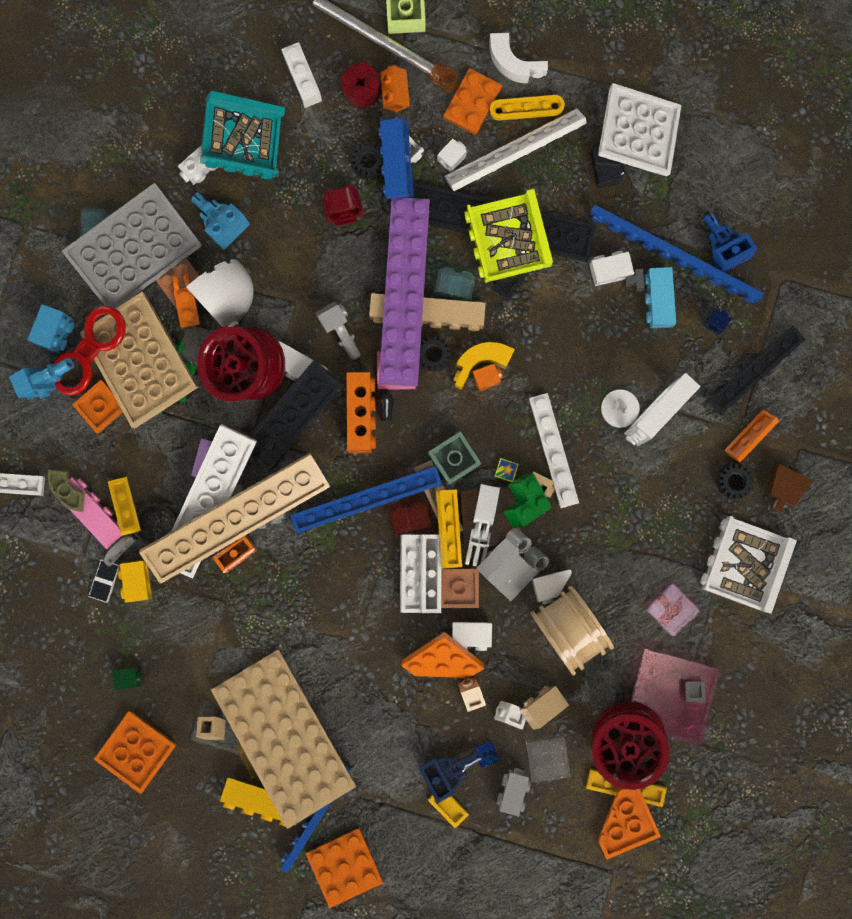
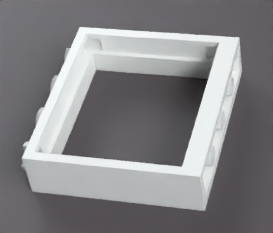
M687 373L672 382L624 433L627 436V441L639 446L652 439L701 386Z

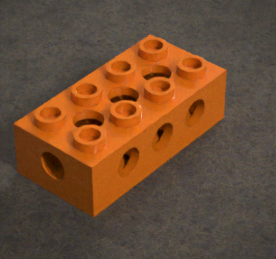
M370 372L347 373V451L349 454L372 453V449H376V437L372 435V430H376V418L372 416V411L376 410L375 397H372V392H375V379L371 377ZM359 392H366V395L364 397H357V394ZM360 410L366 411V414L363 417L357 416V413ZM360 429L367 430L364 436H358L357 432Z

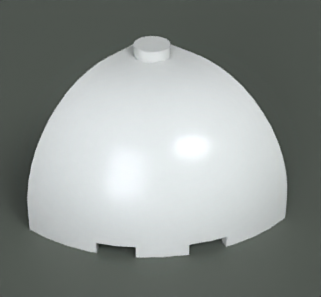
M231 259L229 264L224 261L214 266L215 271L211 273L204 272L187 286L188 290L222 327H237L239 321L248 312L253 300L251 277L236 259Z

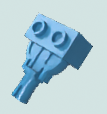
M197 192L195 195L199 200L193 196L191 202L204 212V214L200 213V217L204 220L205 232L220 248L225 250L250 223L232 203L228 206L213 200L214 205H212L201 193Z
M66 358L58 364H48L47 368H23L9 378L18 398L27 397V399L39 397L42 399L51 395L50 392L57 388L55 382L60 381L64 373L73 369L74 363L71 359Z

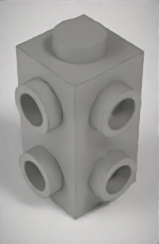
M514 768V771L509 769L508 774H504L502 785L504 786L503 793H499L496 803L499 805L501 812L518 817L520 811L524 812L526 800L523 799L525 792L529 793L531 781H529L528 774H525V770Z

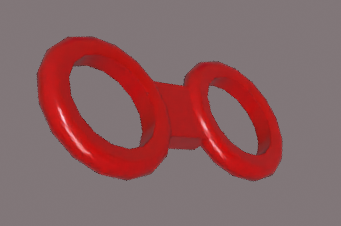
M112 306L95 308L85 321V337L74 351L63 352L55 359L53 364H58L66 358H75L81 363L83 368V378L77 386L68 388L60 380L55 382L58 391L64 395L71 396L82 393L91 381V363L98 353L115 349L121 344L125 336L126 324L124 317L117 309ZM103 314L113 316L117 324V332L114 338L107 343L97 341L93 333L96 319Z

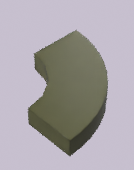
M48 469V483L55 497L65 507L83 512L86 493L78 491L72 485L69 479V472Z

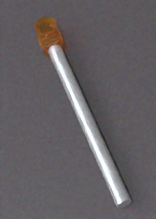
M327 0L313 1V6L430 75L429 80L438 84L443 91L448 93L457 89L458 73L455 69L447 68L440 63L432 64ZM446 78L453 79V81L450 83L445 82L444 80Z

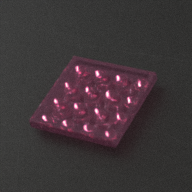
M643 648L630 702H637L652 709L660 717L668 737L701 745L720 669ZM684 681H705L706 701L686 702L684 700ZM629 722V723H628V724H631V725H639V723H636V722Z

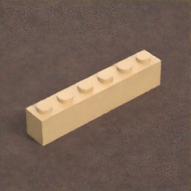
M371 293L369 317L374 323H383L385 294ZM423 298L422 325L430 324L432 328H441V325L449 326V329L454 330L466 327L469 331H479L484 326L486 303Z

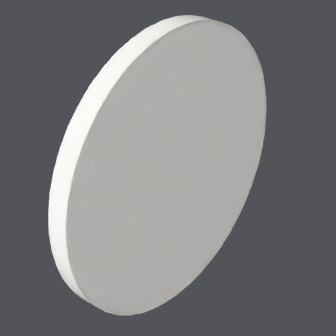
M626 390L610 392L604 398L601 405V412L605 421L618 428L631 425L637 419L640 410L637 398Z

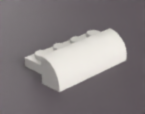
M401 535V613H441V554L439 535Z

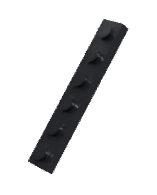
M791 326L707 402L721 415L806 339L794 326Z

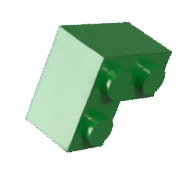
M534 474L523 475L508 485L517 501L503 511L511 528L524 527L552 508Z

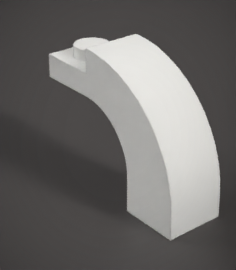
M490 33L489 47L491 59L501 74L519 83H528L529 76L533 78L546 76L548 61H522L511 52L509 33Z

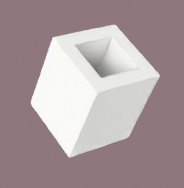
M452 139L437 155V161L451 173L466 158V147L460 141L456 142Z

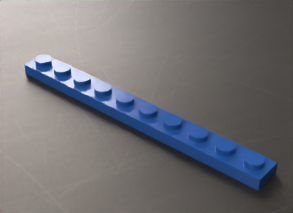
M594 205L589 215L595 223L605 224L612 232L624 234L626 239L641 243L643 248L658 252L660 257L675 261V264L681 268L687 267L696 276L708 278L709 282L713 285L725 287L727 292L742 296L743 300L748 303L756 304L764 294L597 205Z

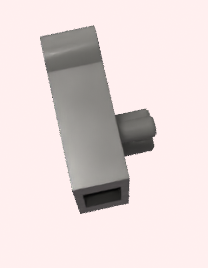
M514 528L507 533L506 538L493 551L487 553V558L476 569L505 597L512 601L540 571L548 566L549 559L537 547H530L531 540L518 528ZM525 553L524 558H522L519 554Z

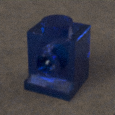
M715 308L712 309L702 326L720 335L724 332L732 318L724 310H717Z

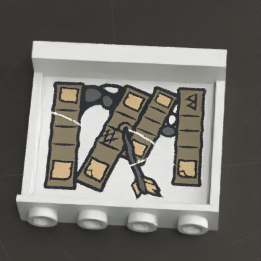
M727 516L720 524L719 529L721 533L714 541L713 548L715 550L713 555H710L708 558L707 566L709 567L707 573H704L701 578V589L765 613H772L797 540L782 537L736 520L732 516Z

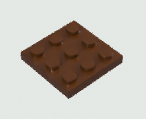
M500 488L494 522L489 528V532H491L489 547H497L506 538L507 533L514 529L511 528L503 513L504 510L517 502L510 488ZM479 490L460 491L464 549H468L471 530L475 529L473 519Z

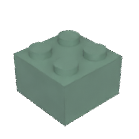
M461 431L428 452V455L448 486L482 464Z

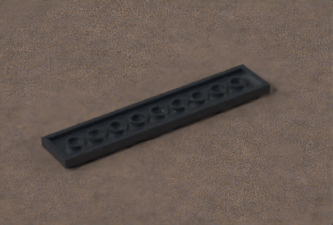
M413 182L414 198L430 199L428 225L469 235L471 226L470 223H466L464 212L467 211V205L475 207L495 202L481 197ZM540 211L551 254L588 262L596 224Z

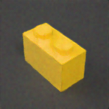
M137 561L120 564L118 576L122 580L121 597L125 600V603L152 599L149 569L146 562Z

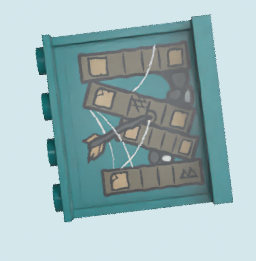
M210 91L206 97L200 163L205 164L208 168H224L227 172L240 171L244 175H260L261 178L267 180L274 178L279 174V171L276 170L280 124L281 118L285 114V107Z

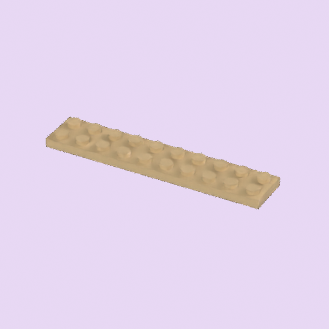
M308 453L140 549L139 553L161 584L330 487V484L311 453Z

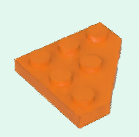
M445 632L404 658L401 665L414 676L470 678L484 669V663Z
M619 788L598 838L606 860L661 837L640 789L628 790Z

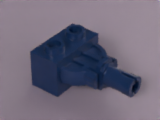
M477 750L457 760V755L451 758L443 757L437 759L434 757L418 767L437 804L455 794L454 790L460 785L461 780L468 776L466 772L461 774L462 772L482 762L480 756L473 759L479 755Z

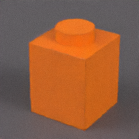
M495 364L472 372L478 392L499 385L501 383L500 379L503 378L500 368H496Z

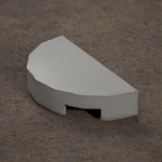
M131 534L121 538L108 551L104 558V563L108 567L111 566L136 541V538Z

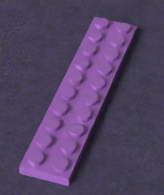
M392 198L379 384L418 386L430 199Z

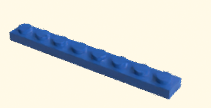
M435 466L290 515L297 534L440 486L442 482Z

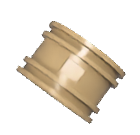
M569 586L568 593L565 594L562 591L559 599L546 608L542 605L538 607L540 612L537 614L534 611L530 614L567 669L574 676L576 674L575 669L579 667L580 670H583L584 663L599 653L602 656L605 655V649L609 648L612 650L614 646L584 600L572 586Z

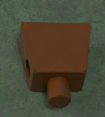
M781 464L775 465L766 491V495L774 499L770 509L781 513L784 505L789 507L795 506L813 480Z

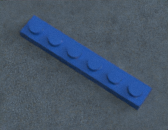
M345 763V767L350 772L352 767ZM330 803L316 811L312 818L307 817L302 825L304 831L301 836L297 834L291 843L294 846L291 852L286 851L281 859L283 863L281 870L288 873Z

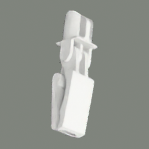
M485 484L480 485L473 519L475 529L471 530L465 561L467 565L470 562L472 547H476L472 566H477L480 548L483 549L481 563L486 559L491 536L489 528L494 522L500 491L499 487Z

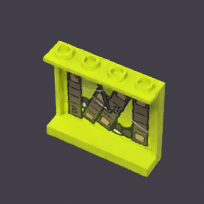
M534 189L527 190L524 195L475 207L467 205V211L464 212L466 223H470L471 226L469 236L471 242L475 241L474 255L475 259L480 261L481 266L478 267L480 278L484 277L485 283L552 266L553 260Z

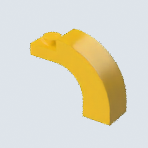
M495 342L481 343L473 346L460 357L456 364V367L462 369V371L458 370L453 381H456L455 387L462 390L471 370L478 364L493 363L506 369L515 349Z

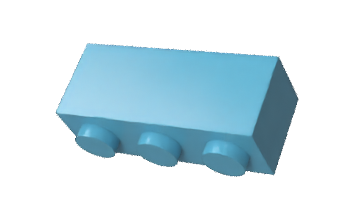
M672 267L649 268L646 274H644V286H647L648 292L645 293V303L649 306V312L646 313V321L650 323V328L673 327L676 324Z

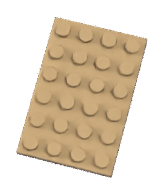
M140 292L116 308L125 320V336L121 344L115 349L100 351L94 359L130 426L134 429L198 388L144 292ZM107 314L94 323L93 333L100 343L110 342L117 332L116 320L113 316ZM84 330L80 332L82 338L85 337Z

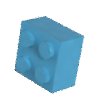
M42 304L27 340L41 348L61 354V351H64L66 348L67 336L74 328V319L64 312Z

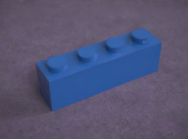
M403 118L380 121L379 136L382 139L380 154L384 164L382 165V174L385 177V184L383 185L384 195L390 200L392 198H414L408 121Z

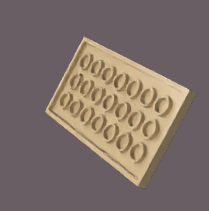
M280 650L273 652L211 690L287 829L357 787Z

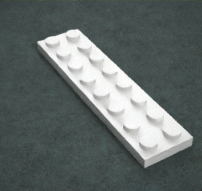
M223 424L219 426L172 531L231 498L257 440ZM200 562L180 573L193 579Z

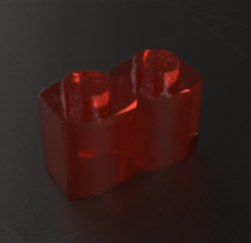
M422 501L411 503L410 508L404 509L403 505L392 507L393 511L389 512L394 535L432 527L427 504L423 505Z

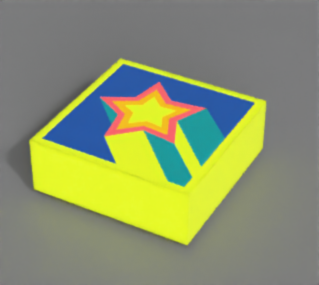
M500 458L494 477L513 482L519 464Z

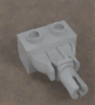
M333 302L315 312L327 333L335 330L340 338L338 344L345 348L351 360L361 356L353 341L354 334L349 335L344 326V323L347 322L345 317L348 314L343 305Z

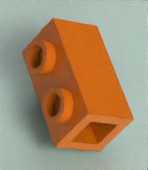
M397 65L388 66L386 70L380 72L383 109L398 112L410 106L407 70L399 68Z

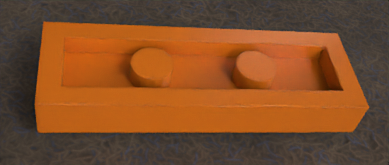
M762 410L724 451L733 459L741 462L779 422L778 418Z

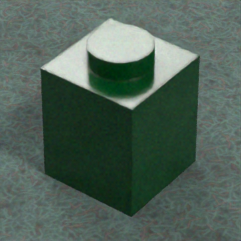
M140 666L112 670L114 690L137 688L142 686L141 682H144V674L142 670L140 671Z

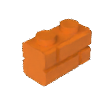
M245 535L228 545L212 558L223 573H228L258 549L248 535Z

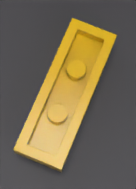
M127 477L108 481L121 535L141 531Z

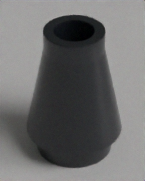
M392 393L377 394V399L375 400L380 421H391L394 404Z

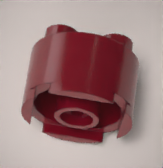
M364 62L354 64L346 69L341 81L346 101L354 107L367 108L373 105L380 93L377 72Z
M345 185L337 190L328 189L324 192L325 196L322 198V204L329 225H332L331 222L336 223V226H344L356 222V217L359 215L361 218L363 217L364 210L359 192L353 185Z

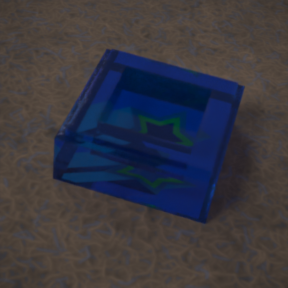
M492 742L474 749L479 754L477 757L480 756L482 762H479L481 768L499 761Z

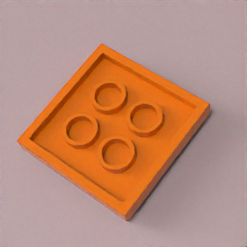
M130 710L94 760L142 794L177 744Z
M360 827L305 853L329 908L383 884V879Z

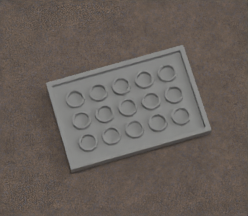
M154 183L74 241L62 252L103 305L112 306L116 309L202 245Z

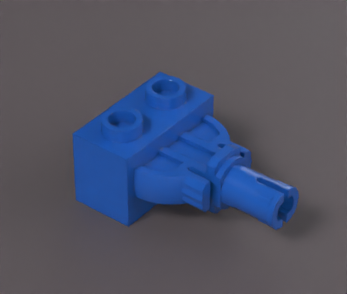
M711 213L710 216L707 215L703 219L712 232L709 235L713 253L711 261L717 269L725 273L753 258L757 247L748 233L741 236L739 233L732 231L728 225L726 227L722 226L714 213Z

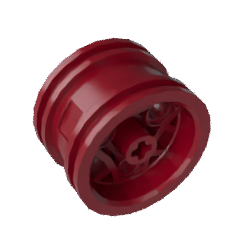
M222 327L210 333L203 341L198 352L197 370L205 389L220 400H258L272 394L280 385L285 373V355L279 341L264 329L257 327ZM234 342L236 343V349H235V350H234V348H233V343H234Z
M621 702L606 708L595 721L592 730V756L599 774L610 784L628 790L648 787L661 778L669 762L670 749L665 727L660 717L649 707L637 702ZM629 722H636V723H639V725H631V724H628V723H629ZM615 728L618 729L620 733L614 736L611 735L609 731ZM651 735L654 739L651 742H646L644 737ZM610 747L613 755L606 756L604 750ZM649 755L652 757L646 763L643 762ZM623 761H630L632 763L630 767L621 765Z

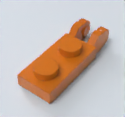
M188 272L184 273L186 287L191 283ZM177 274L172 275L180 327L186 328L200 325L195 296L188 288L180 289Z

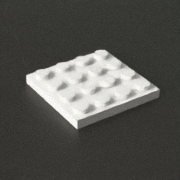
M613 83L609 89L598 156L663 176L670 175L681 105Z

